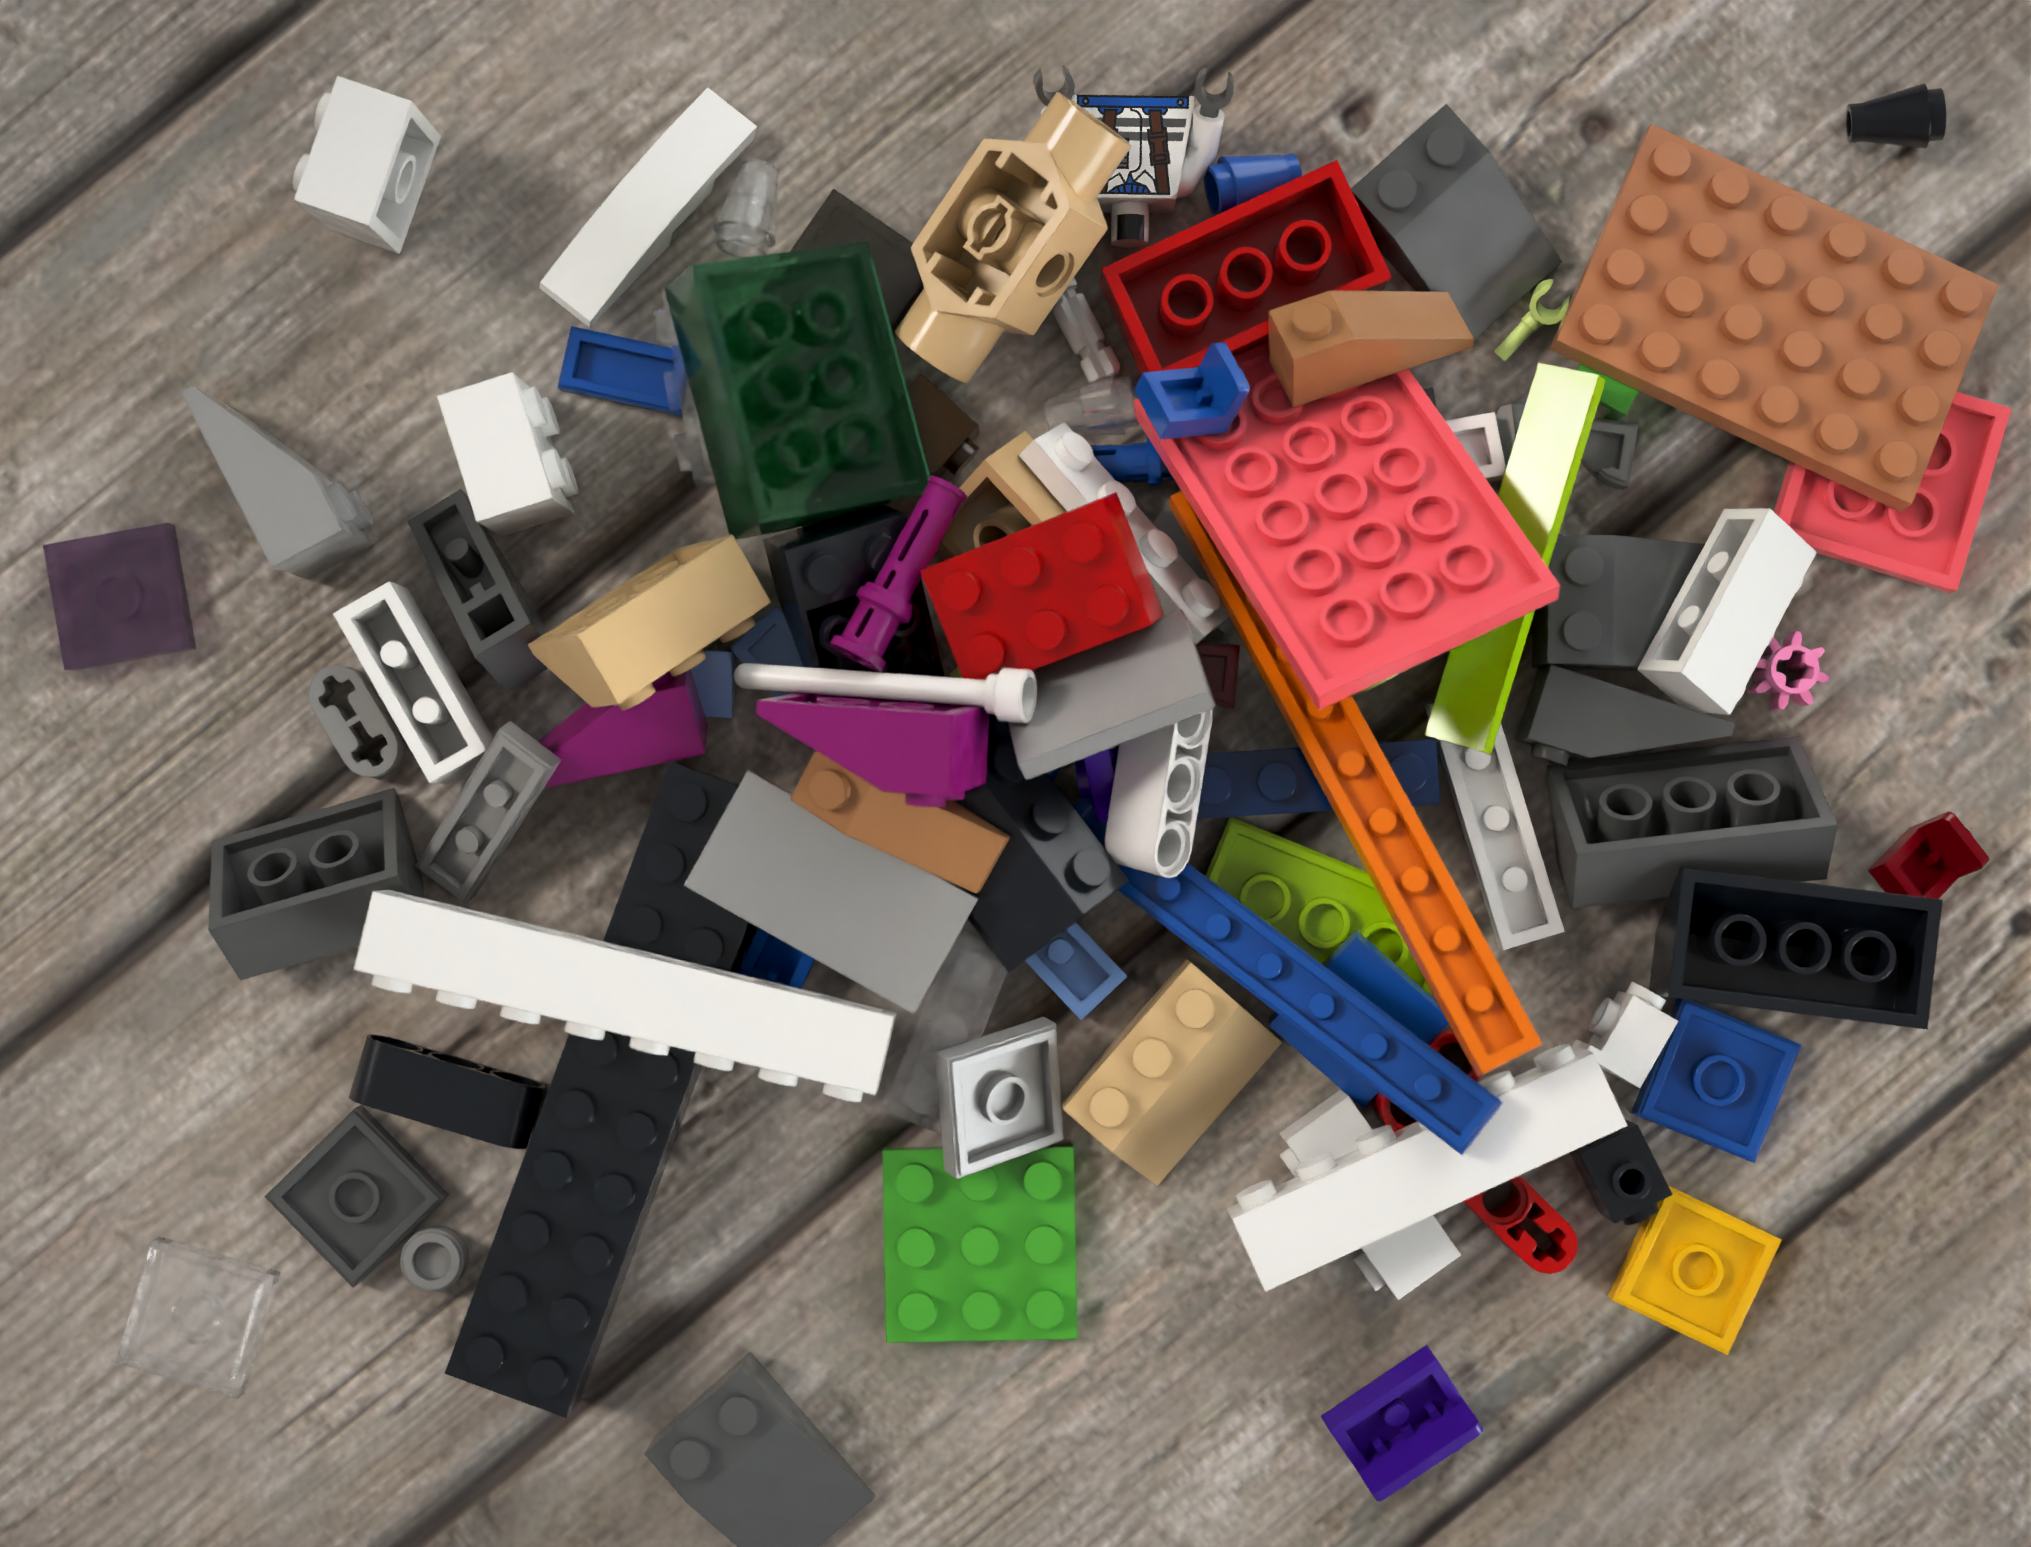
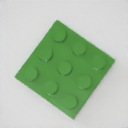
M1052 1144L958 1179L944 1171L942 1146L883 1148L886 1343L1077 1339L1073 1144Z

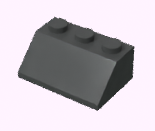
M395 788L212 840L208 931L240 980L360 946L373 891L393 890L424 898L422 875L420 870L415 867L418 861L400 798Z

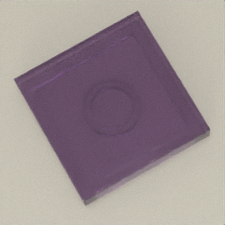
M163 523L43 545L64 670L76 671L196 649L175 525Z

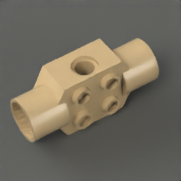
M1056 92L1024 141L984 138L911 246L924 289L895 330L899 339L917 355L956 380L969 383L1003 332L1034 336L1107 231L1108 226L1097 196L1132 145L1097 117L1059 92Z

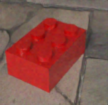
M1117 492L920 570L962 678L986 680L990 674H999L1003 668L1034 670L1150 626L1164 615Z

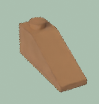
M1327 291L1269 311V362L1293 408L1472 348L1474 345V338L1448 292Z
M815 751L790 798L791 801L851 838L975 894L981 891L1011 836L953 800H946V806L942 807L905 804L906 793L883 792L818 751Z

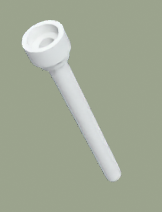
M743 663L734 671L735 683L744 689L985 707L988 714H996L997 719L1003 722H1030L1037 700L1036 677L1034 672L1029 669L1003 668L999 674H990L986 680Z

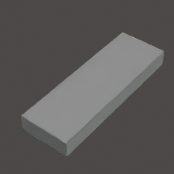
M509 721L500 727L415 867L466 905L479 892L562 759L513 722Z

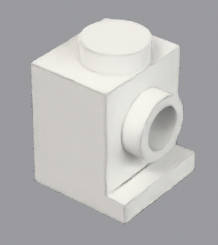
M1631 982L1626 993L1618 991L1614 1000L1606 998L1599 1005L1589 1024V1031L1594 1033L1589 1043L1587 1044L1576 1039L1571 1048L1575 1050L1580 1047L1593 1052L1603 1070L1626 1083L1640 1088L1677 1025L1678 1020L1661 1011L1666 1002L1665 999Z

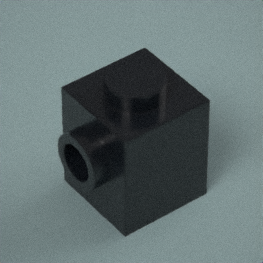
M1625 1119L1626 1127L1569 1153L1600 1214L1615 1224L1623 1220L1625 1225H1631L1657 1213L1660 1209L1657 1202L1673 1194L1638 1125Z

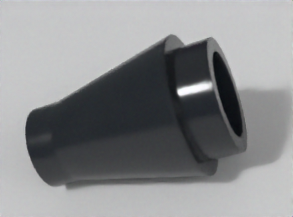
M1923 83L1863 103L1847 105L1846 133L1849 143L1870 142L1927 148L1929 141L1943 140L1945 136L1946 102L1942 88L1927 89L1926 84Z

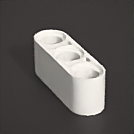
M1213 709L1119 744L1105 834V849L1116 864L1166 878L1177 876L1185 868L1193 846Z

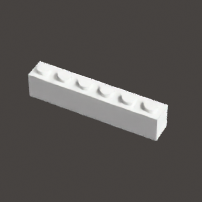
M1569 1043L1562 1044L1537 1055L1533 1059L1536 1067L1514 1078L1510 1071H1504L1478 1082L1482 1087L1500 1099L1503 1104L1463 1156L1419 1122H1415L1396 1132L1393 1131L1391 1125H1387L1357 1138L1355 1143L1358 1149L1335 1160L1332 1154L1328 1152L1301 1163L1295 1168L1298 1177L1274 1187L1272 1180H1265L1239 1192L1236 1195L1239 1204L1228 1208L1227 1211L1265 1292L1626 1127L1627 1123L1595 1054L1580 1047L1572 1050Z

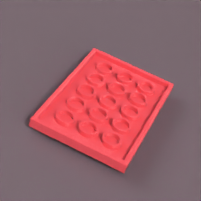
M1269 341L1233 356L1245 374L1250 391L1226 433L1160 440L1139 399L1133 400L1134 416L1318 710L1558 600L1560 584L1409 369L1293 408L1269 362Z

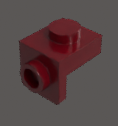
M1948 811L1908 828L1868 869V872L1885 893L1939 899L1958 878L1981 870L1989 862V856L1957 816Z

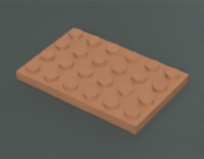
M1650 124L1642 135L1549 350L1902 512L1913 503L1999 284Z

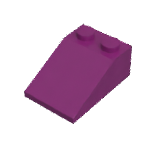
M793 693L757 700V715L881 791L906 793L905 804L920 807L946 806V800L964 799L965 791L986 784L989 714L986 712L985 707L808 693Z

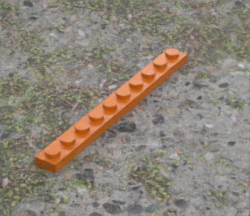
M1182 491L1171 495L1169 506L1477 1077L1539 1047L1542 1044L1540 1038L1352 695L1321 710L1317 709Z

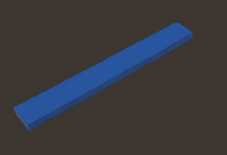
M1080 797L1073 807L1105 848L1107 821L1097 822L1092 797ZM1188 862L1185 868L1172 878L1117 864L1129 879L1118 891L1462 1156L1502 1106L1503 1102Z

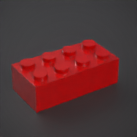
M1335 160L1101 268L1099 286L1142 376L1143 372L1197 368L1212 343L1225 342L1232 355H1238L1269 341L1270 310L1327 291H1383L1392 276L1339 162Z

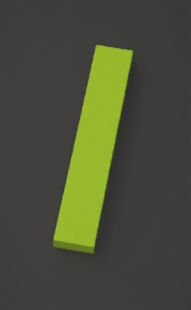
M1538 363L1498 497L1546 566L1549 567L1606 380L1598 374ZM1535 610L1450 650L1426 728V736L1491 755Z

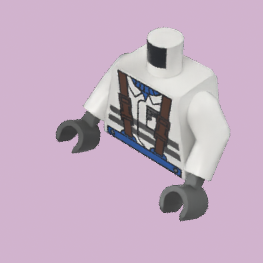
M1062 65L1065 83L1056 92L1063 94L1070 100L1072 99V101L1097 117L1132 145L1097 196L1102 213H1111L1112 245L1126 248L1148 245L1149 213H1171L1174 211L1177 198H1183L1194 193L1207 173L1208 166L1213 164L1217 156L1225 117L1221 108L1231 101L1234 93V77L1231 72L1228 73L1226 89L1220 94H1210L1203 87L1207 67L1201 69L1195 82V96L1201 105L1194 108V96L1074 95L1075 85L1071 73L1066 66ZM1039 69L1034 74L1033 84L1039 100L1047 107L1056 92H1048L1043 89V78Z

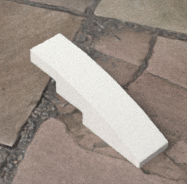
M707 88L622 179L541 280L539 288L590 328L670 246L672 233L712 193L715 179L754 140L757 126Z

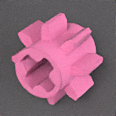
M1799 631L1787 633L1783 640L1782 648L1773 637L1753 671L1755 683L1750 686L1747 692L1749 695L1757 693L1770 695V709L1773 711L1784 710L1788 704L1789 695L1792 696L1794 702L1799 706L1811 705L1814 702L1809 689L1815 683L1827 682L1830 678L1825 673L1819 672L1820 668L1817 659L1825 652L1824 648L1820 647L1809 650L1806 647L1800 646L1802 635ZM1785 661L1786 667L1795 671L1793 681L1786 682V675L1776 672L1778 662Z

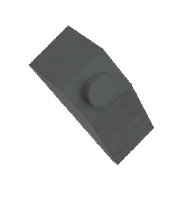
M460 489L407 521L474 657L507 693L548 669L533 655L527 645L548 631L488 529L476 522L470 500L465 492Z
M1551 664L1540 667L1537 670L1515 740L1532 745L1529 756L1547 763L1567 767L1569 757L1573 759L1592 758L1732 736L1736 724Z

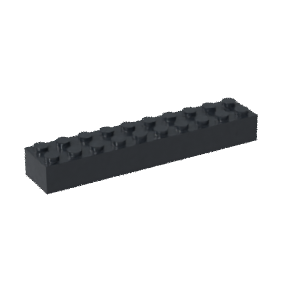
M669 761L603 941L737 973L754 925L685 887L684 884L738 789L739 784L678 762ZM610 1031L605 1032L603 1040L585 1038L570 1033L568 1035L445 1374L564 1418H568L581 1400L702 1069V1065L693 1062L696 1052L670 1046L668 1055L647 1053L629 1047L631 1036Z

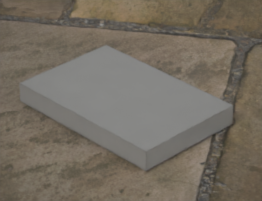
M1181 609L1163 616L1150 626L1032 670L1037 683V700L1033 717L1028 723L1009 722L1018 765L1027 780L1213 709L1215 704L1183 610Z

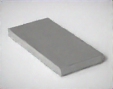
M748 770L684 886L914 1015L979 898L947 880L841 833L791 801L792 793Z

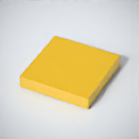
M1669 1186L1673 1195L1657 1202L1660 1208L1659 1211L1642 1221L1607 1297L1728 1355L1782 1240Z

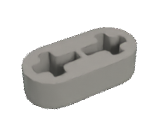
M332 665L321 669L313 677L309 685L308 699L312 710L344 763L352 772L361 776L383 777L392 774L401 765L405 756V743L400 731L370 681L362 672L346 666ZM337 680L343 684L353 683L355 690L347 696L350 705L356 713V716L353 718L350 717L343 706L328 705L327 698L331 697L334 693L333 687L330 684L332 681ZM363 725L367 733L373 738H386L388 745L380 751L384 760L380 764L375 760H361L359 752L365 749L366 743L358 731V727Z

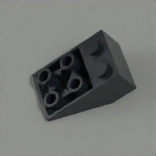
M881 503L763 539L778 601L803 667L876 672L844 656L831 647L829 643L834 635H842L860 602L856 596L859 588L865 586L867 582H875L899 534L907 523L905 513ZM921 579L909 600V603L913 606L911 610L913 615L909 623L900 624L882 657L886 665L881 673L945 677Z

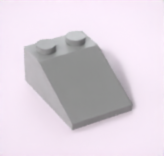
M194 386L181 391L187 406L272 568L308 580L375 545L366 529L373 524V519L364 501L355 490L348 493L339 482H335L228 404Z

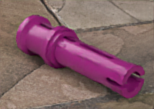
M930 476L928 479V485L905 527L899 534L875 582H867L865 586L859 588L856 596L860 602L842 635H834L829 643L831 647L844 656L876 672H882L886 665L882 657L900 624L909 623L913 615L911 612L913 606L909 603V600L922 578L920 570L927 568L958 510L968 497L963 490L937 476Z

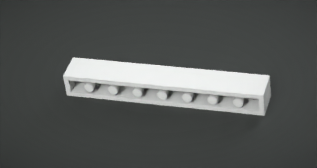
M393 890L372 892L354 970L373 974L371 985L381 989L411 993L413 984L438 990L436 1001L444 1004L475 1009L477 1000L502 1005L500 1016L510 1020L539 1024L541 1015L567 1021L565 1032L573 1035L603 1040L606 1031L631 1036L629 1047L639 1051L657 1055H668L670 1046L696 1052L693 1062L702 1066L732 1071L734 1061L760 1067L758 1078L786 1086H797L798 1078L802 1077L824 1083L822 1093L828 1096L854 1102H861L863 1092L875 1095L879 1089L897 1014L896 1011Z

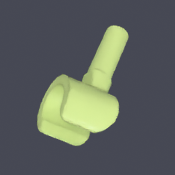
M1553 279L1544 280L1537 285L1530 300V311L1494 350L1503 361H1506L1542 324L1552 325L1563 319L1570 303V295L1560 307L1553 310L1546 309L1539 301V298L1552 286Z

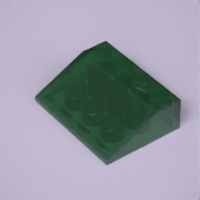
M868 241L694 264L664 288L729 535H733L736 540L790 530L923 494L931 475Z

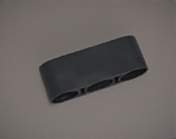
M369 1034L365 1041L349 1098L370 1108L491 1144L513 1149H527L545 1085L524 1076L403 1040Z

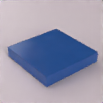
M1355 930L1322 964L1427 1045L1449 1024L1437 1001L1358 930ZM1274 1012L1269 1017L1268 1025L1359 1106L1363 1108L1379 1093L1378 1090L1278 1013Z
M1677 998L1670 1016L1678 1020V1023L1644 1080L1631 1113L1755 1163L1800 1051L1801 1044L1692 1000Z

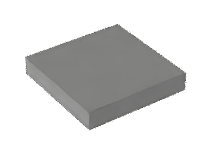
M1041 1017L935 1052L945 1172L958 1179L1064 1140L1057 1028L1055 1022Z

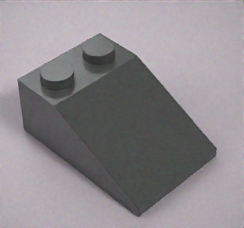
M1447 104L1439 109L1351 188L1382 255L1415 291L1448 292L1474 340L1562 262L1489 150Z
M1558 534L1548 567L1560 584L1558 600L1535 610L1532 635V668H1540L1552 664L1564 669L1638 671L1637 668L1705 544L1616 535Z
M751 1352L660 1430L644 1453L686 1503L737 1547H820L875 1498L873 1491Z

